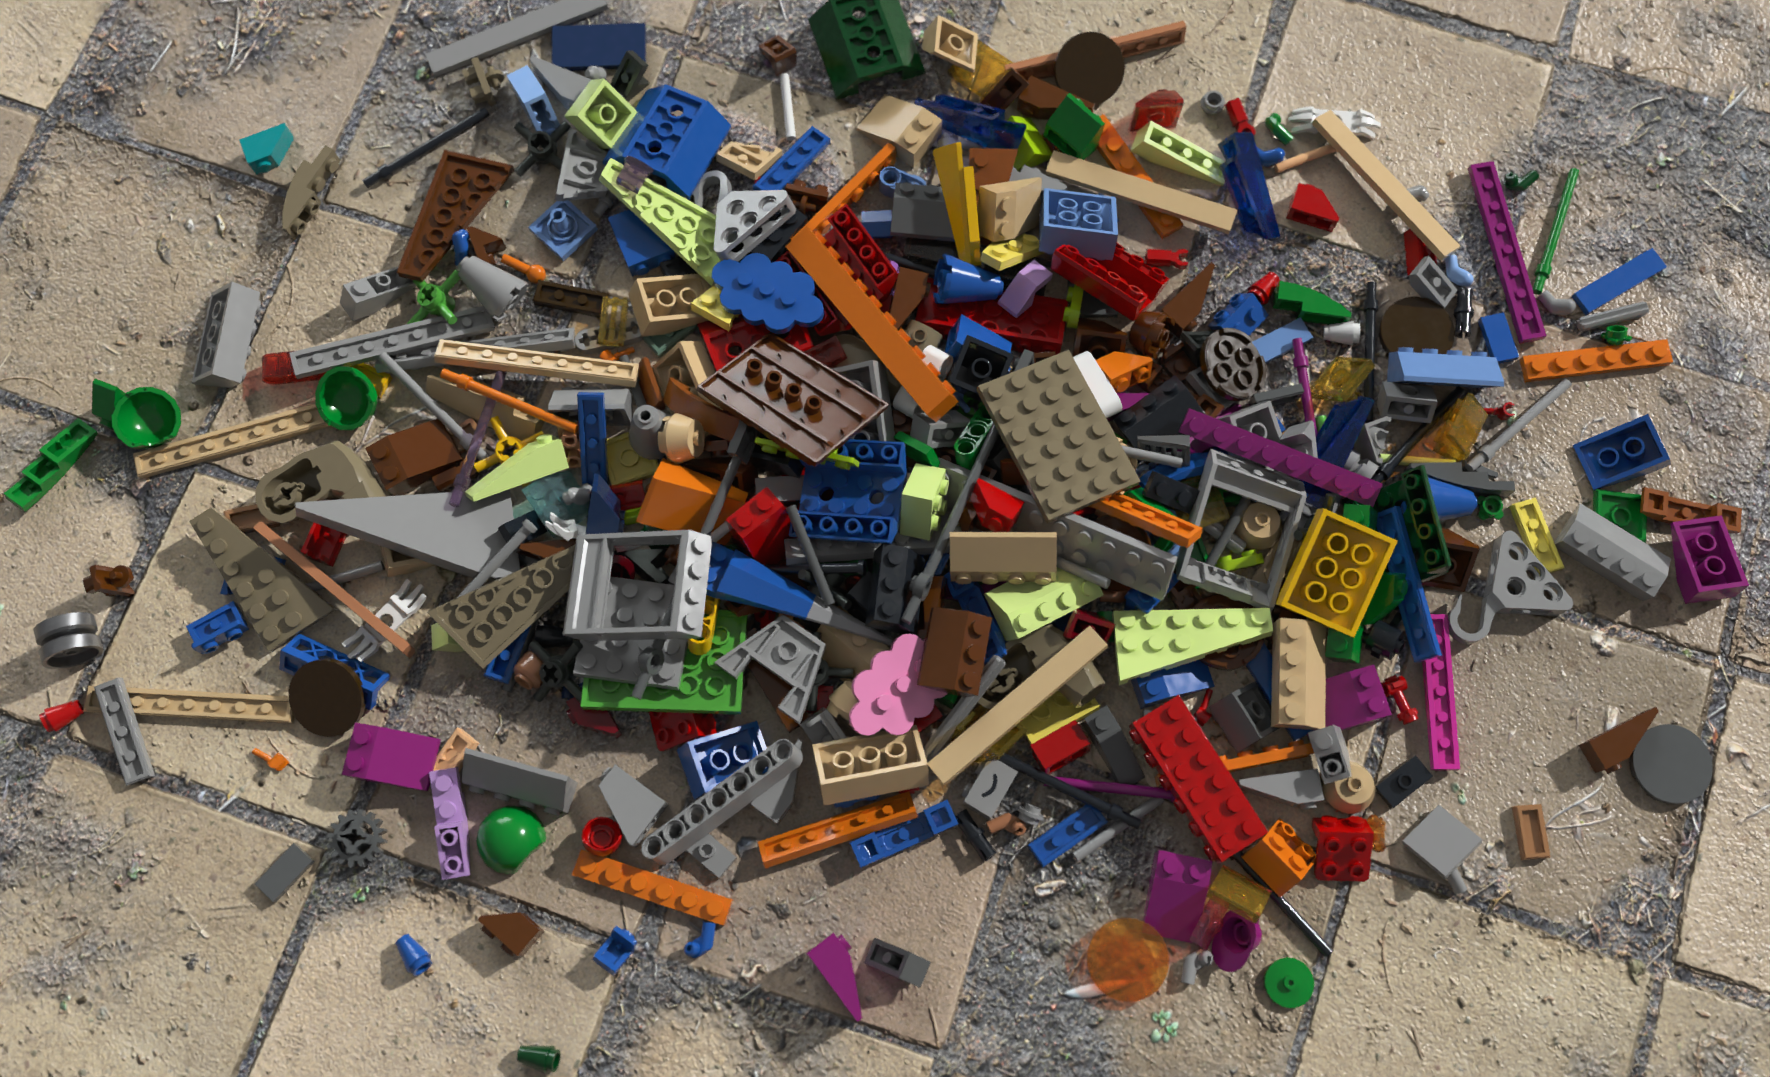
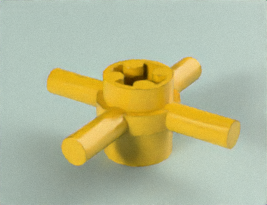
M499 416L492 417L489 421L499 439L495 446V454L474 463L475 469L479 473L499 462L502 464L510 458L503 453L505 447L508 448L515 445L517 449L514 450V455L528 443L537 441L536 438L544 435V432L541 431L521 441L516 437L508 436ZM528 482V483L522 484V487H526V486H528V485H530V484H532V483H531V482Z

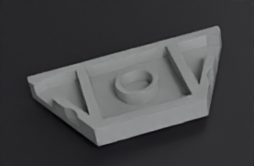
M573 128L569 129L554 200L565 201L606 197L608 189L599 181V178L606 166L602 161L608 152L598 148L590 140L585 142L576 136L577 131Z

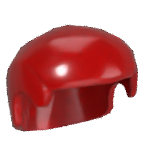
M596 817L589 820L584 826L581 839L584 848L594 856L605 857L613 854L619 848L622 841V832L619 824L612 819Z

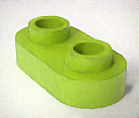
M1075 284L1074 287L1068 288L1066 301L1071 302L1070 307H1065L1063 321L1067 322V327L1077 329L1084 290Z
M1256 549L1242 552L1241 558L1232 559L1231 555L1220 557L1214 567L1231 572L1264 564L1262 553L1257 554Z

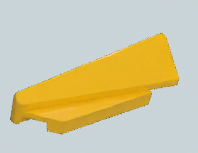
M956 142L934 149L933 156L959 259L975 266H980V236L973 166L963 167L961 142Z

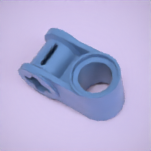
M885 167L880 172L879 191L884 196L894 199L896 183L926 185V182L921 177L906 173L895 167ZM893 180L895 183L888 184L885 181Z

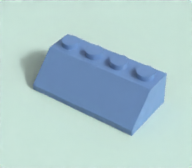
M1398 347L1397 352L1389 353L1387 382L1472 388L1504 387V379L1496 357H1487V352H1471V356L1462 355L1463 351L1447 350V354H1438V349H1422V353H1414V348Z

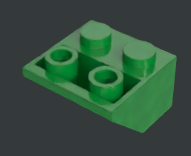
M1069 93L1046 123L1043 137L1047 141L1052 142L1056 146L1055 148L1060 149V152L1062 151L1064 154L1085 160L1097 149L1105 123L1099 115L1091 112L1080 99L1075 98Z

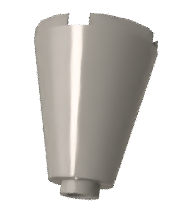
M466 256L457 267L460 278L497 322L502 321L508 316L504 313L506 310H513L527 291L526 287L529 286L524 280L475 256L470 258Z
M642 405L635 410L629 429V442L639 456L649 460H659L664 458L666 454L659 451L658 432H663L665 423L662 419L669 415L651 405Z

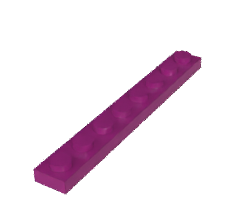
M1494 161L1471 164L1467 170L1519 344L1543 340L1546 337V332Z
M1188 408L1179 430L1182 434L1190 435V437L1364 505L1374 506L1383 485L1375 480Z

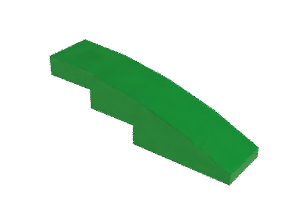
M77 418L39 449L41 456L21 471L24 477L4 493L6 499L23 512H26L69 471L98 435L97 431Z

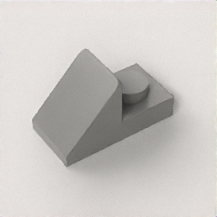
M1311 420L1288 427L1280 441L1287 447L1318 458L1314 422Z

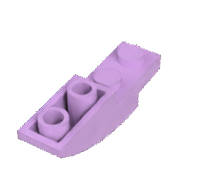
M458 767L430 771L429 775L437 823L434 828L442 880L469 876L470 845L465 794L461 790Z

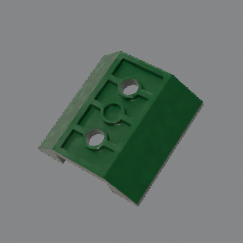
M828 0L808 18L836 100L858 94V83L899 71L903 80L925 74L923 63L899 0ZM861 11L865 14V16L862 18H855L853 14L855 12ZM870 51L880 53L876 58H871L867 54Z
M1420 465L1401 473L1402 480L1382 488L1373 506L1379 513L1394 506L1401 508L1402 502L1406 503L1407 508L1402 515L1413 554L1417 550L1420 555L1416 565L1421 583L1447 574L1452 566L1425 465ZM1349 498L1342 499L1343 507L1344 504L1364 505ZM1386 566L1384 572H1389L1388 566Z

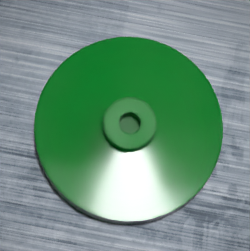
M1280 958L1272 962L1267 968L1264 975V988L1268 997L1275 1004L1284 1008H1297L1304 1005L1312 996L1314 979L1310 969L1300 960Z

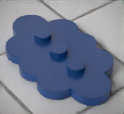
M751 253L745 256L741 262L730 259L722 260L713 267L712 279L715 286L721 290L720 301L723 309L730 314H742L745 322L750 325L764 324L770 332L784 334L789 332L795 324L806 328L813 327L823 319V304L820 299L814 296L815 285L812 277L803 272L793 273L791 266L786 262L777 261L771 263L764 254Z

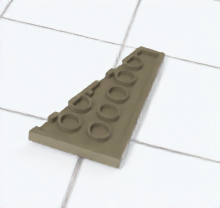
M211 507L189 521L268 651L275 650L337 610L332 604L321 598L320 594L303 583L297 575L274 556L263 550L257 542L239 530V527L216 508Z
M575 545L427 611V613L484 669L569 590Z

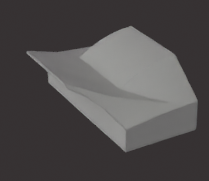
M1430 256L1424 257L1409 275L1410 285L1419 296L1436 302L1442 308L1447 306L1457 292V288Z

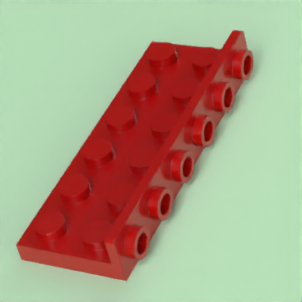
M928 278L927 282L931 283L928 298L924 297L918 306L915 321L936 330L943 336L942 339L947 341L950 329L962 314L1012 342V351L1023 353L1024 349L1034 353L1054 351L1055 354L1060 353L1065 328L1063 316L1065 307H1068V301L1035 295L1032 306L1015 318L998 305L999 299L1006 290H1003L996 300L936 304L933 292L938 293V287L933 285L934 279Z
M1179 695L1129 725L1131 739L1136 745L1140 744L1145 751V754H1143L1144 759L1151 768L1155 767L1160 774V777H1158L1160 784L1165 791L1170 790L1174 796V806L1181 815L1185 814L1190 821L1188 827L1196 838H1201L1205 845L1203 850L1210 861L1215 860L1217 864L1223 863L1227 858L1269 833Z

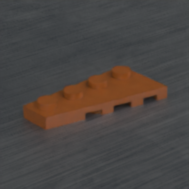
M969 149V166L974 168L977 214L979 186L1009 182L1018 149ZM980 236V247H988L992 243L991 240Z

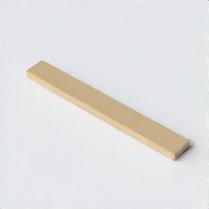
M1332 110L1314 119L1312 125L1440 261L1459 249L1460 245Z
M1053 151L1045 175L1226 234L1230 233L1237 213V209L1057 151Z
M440 339L434 355L435 363L628 387L636 386L639 373V364L443 339Z
M316 403L133 453L137 477L140 479L331 426H328L320 417Z
M1091 626L1086 628L927 763L930 769L944 785H947L1107 649L1108 645Z
M88 686L83 711L87 713H102L94 689L95 686ZM126 688L134 713L139 716L294 724L295 716L291 710L288 696Z

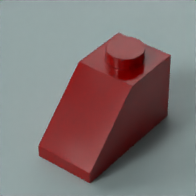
M1298 183L1292 195L1286 219L1333 232L1339 221V216L1322 189L1315 188L1311 184Z
M980 478L977 479L970 498L981 525L993 532H1010L1018 521L1025 503Z

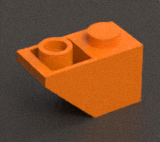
M1114 351L1097 359L1096 362L1115 392L1118 393L1151 377L1153 360L1146 356Z

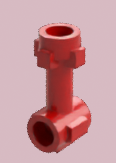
M1393 675L1384 679V682H1381L1386 697L1393 695L1401 712L1397 715L1399 721L1402 720L1403 724L1407 725L1418 720L1416 707L1410 708L1402 692L1408 688L1405 678L1401 675L1397 677Z

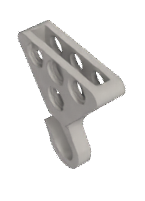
M721 171L704 173L692 193L695 204L703 208L705 190L714 184H721L717 203L713 248L721 261L730 259L738 262L796 212V208L785 190L732 191L731 183ZM776 212L781 213L779 219L769 221V218ZM758 227L762 228L760 235L756 237L750 236ZM739 243L744 244L741 251L732 252V249Z
M1506 531L1496 538L1493 543L1478 631L1473 634L1466 633L1458 624V615L1461 610L1462 595L1460 594L1456 597L1452 609L1448 612L1449 634L1458 642L1472 644L1483 639L1489 633L1495 613L1559 616L1573 607V600L1518 535L1513 531ZM1517 547H1519L1523 551V554L1517 549ZM1509 551H1513L1516 554L1517 560L1510 556ZM1534 567L1539 569L1540 574L1535 570ZM1526 570L1533 574L1534 580L1527 576ZM1507 585L1513 587L1515 595L1507 590ZM1551 587L1556 589L1558 595L1553 591ZM1544 591L1551 595V600L1544 596Z

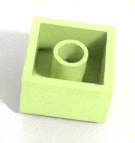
M605 79L590 80L564 117L588 140L595 143L598 148L611 149L637 114V111Z
M915 464L902 492L901 535L930 540L933 532L939 530L940 515H945L947 509V500H944V495L946 496L949 486V480H945L946 469Z

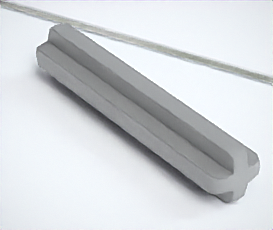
M1639 302L1580 317L1576 321L1578 330L1583 332L1645 316L1649 313V308L1646 302Z

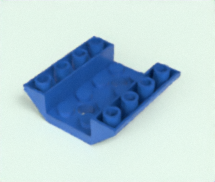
M664 84L646 90L635 108L637 114L608 151L602 162L604 165H607L610 158L627 167L632 165L666 179L667 189L681 197L690 199L730 131L731 124L709 101ZM677 110L683 112L680 116L671 115L672 112ZM655 146L661 148V150L656 153L649 151L650 148Z
M849 439L838 449L837 454L855 458L860 462L859 467L851 466L850 470L835 467L834 462L826 461L825 465L818 464L814 467L800 460L805 467L798 513L809 538L892 544L901 525V498L907 481L904 442ZM829 489L833 490L834 495L832 499L823 501V492ZM874 494H884V499L881 503H871V498ZM790 522L789 536L797 537Z

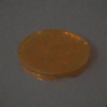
M1122 917L1110 920L1098 928L1089 943L1086 962L1093 982L1104 994L1119 1001L1134 1002L1151 996L1161 987L1168 973L1169 954L1162 936L1151 925L1139 919Z

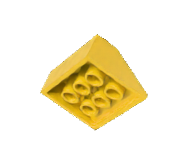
M1317 509L1275 604L1354 638L1398 541L1327 509Z

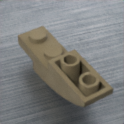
M326 145L312 164L303 160L288 188L283 207L282 228L293 240H296L298 235L304 232L308 221L318 212L322 202L318 198L317 193L323 190L325 182L338 169L341 161L335 151Z

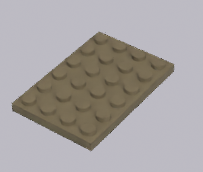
M1069 350L977 387V392L1047 524L1135 487L1140 483L1137 473Z

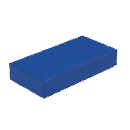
M1504 312L1480 317L1478 323L1490 357H1496L1498 364L1517 360L1519 354Z

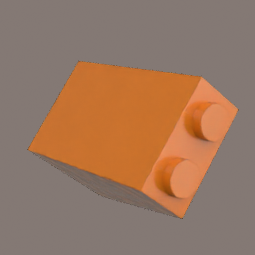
M662 458L652 477L636 522L668 531L692 530L700 533L721 481ZM733 486L730 487L712 532L747 503L745 501L748 492ZM730 531L716 543L726 545L731 538Z

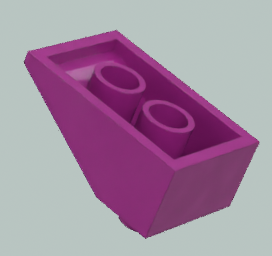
M1722 515L1676 521L1670 524L1676 579L1685 604L1733 598L1749 586Z
M1374 665L1348 671L1326 679L1325 727L1335 725L1340 727L1341 731L1377 722L1392 715Z
M355 723L341 775L361 781L428 791L430 786L429 772L434 770L441 739L380 726Z
M1162 850L1154 852L1141 933L1195 944L1209 889L1213 861Z
M833 932L807 954L858 1022L863 1017L852 957L848 953L852 947L842 934L837 937Z

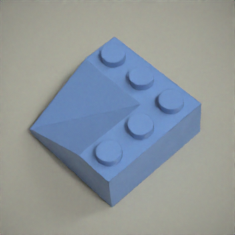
M1044 188L1039 214V251L1053 254L1055 249L1065 244L1075 247L1079 254L1084 257L1094 258L1099 261L1113 260L1118 238L1116 197Z

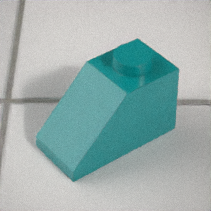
M282 123L239 139L248 165L258 175L260 173H267L280 166L294 140V136L287 125Z

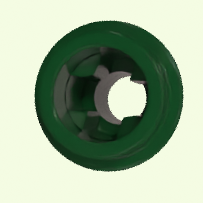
M522 1045L517 1054L518 1062L545 1074L556 1072L561 1059V1051L555 1049V1046Z

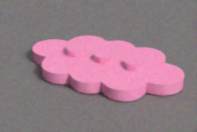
M903 634L896 637L891 644L890 651H881L875 654L871 660L870 670L861 671L855 676L852 682V693L858 702L850 710L849 722L852 729L858 734L873 735L881 729L893 735L905 734L913 726L915 718L925 717L933 710L934 699L942 698L948 694L917 686L925 639L921 640L913 634Z

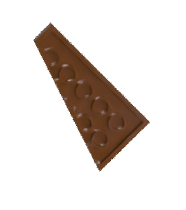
M444 150L398 267V276L423 282L453 246L452 236L454 232L460 229H467L514 172L513 165Z

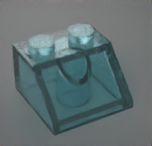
M570 470L539 478L522 489V492L544 525L545 521L553 524L550 519V512L564 521L575 519L576 524L588 517L590 500L584 505H577L575 503L567 505L562 499L563 493L567 492L569 488H581ZM545 525V527L547 528V530L549 531V533L552 535V537H553V538H556L558 535H556L555 533H553V532Z

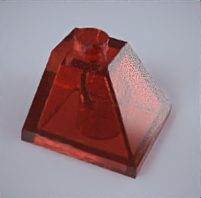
M1161 89L1150 93L1135 103L1129 124V132L1138 131L1150 121L1163 128L1176 127L1184 104L1183 98L1176 90L1167 91Z

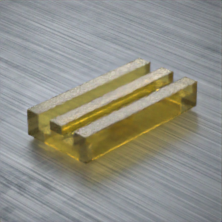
M603 296L598 335L599 345L624 347L628 298L618 299V297H613V299H609ZM609 305H612L608 340H605ZM622 306L618 340H614L617 308Z

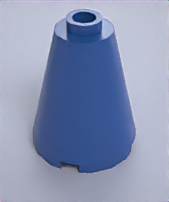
M943 254L942 257L944 259H939L933 285L938 287V293L933 292L936 304L996 300L998 295L1002 294L1004 283L1000 281L999 275L951 255Z
M1428 478L1440 521L1469 516L1476 509L1477 498L1471 490ZM1403 501L1401 504V512L1404 514L1407 507L1406 503Z

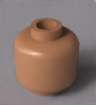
M532 651L525 652L513 669L515 673L514 679L528 690L539 688L543 683L539 675L543 662Z

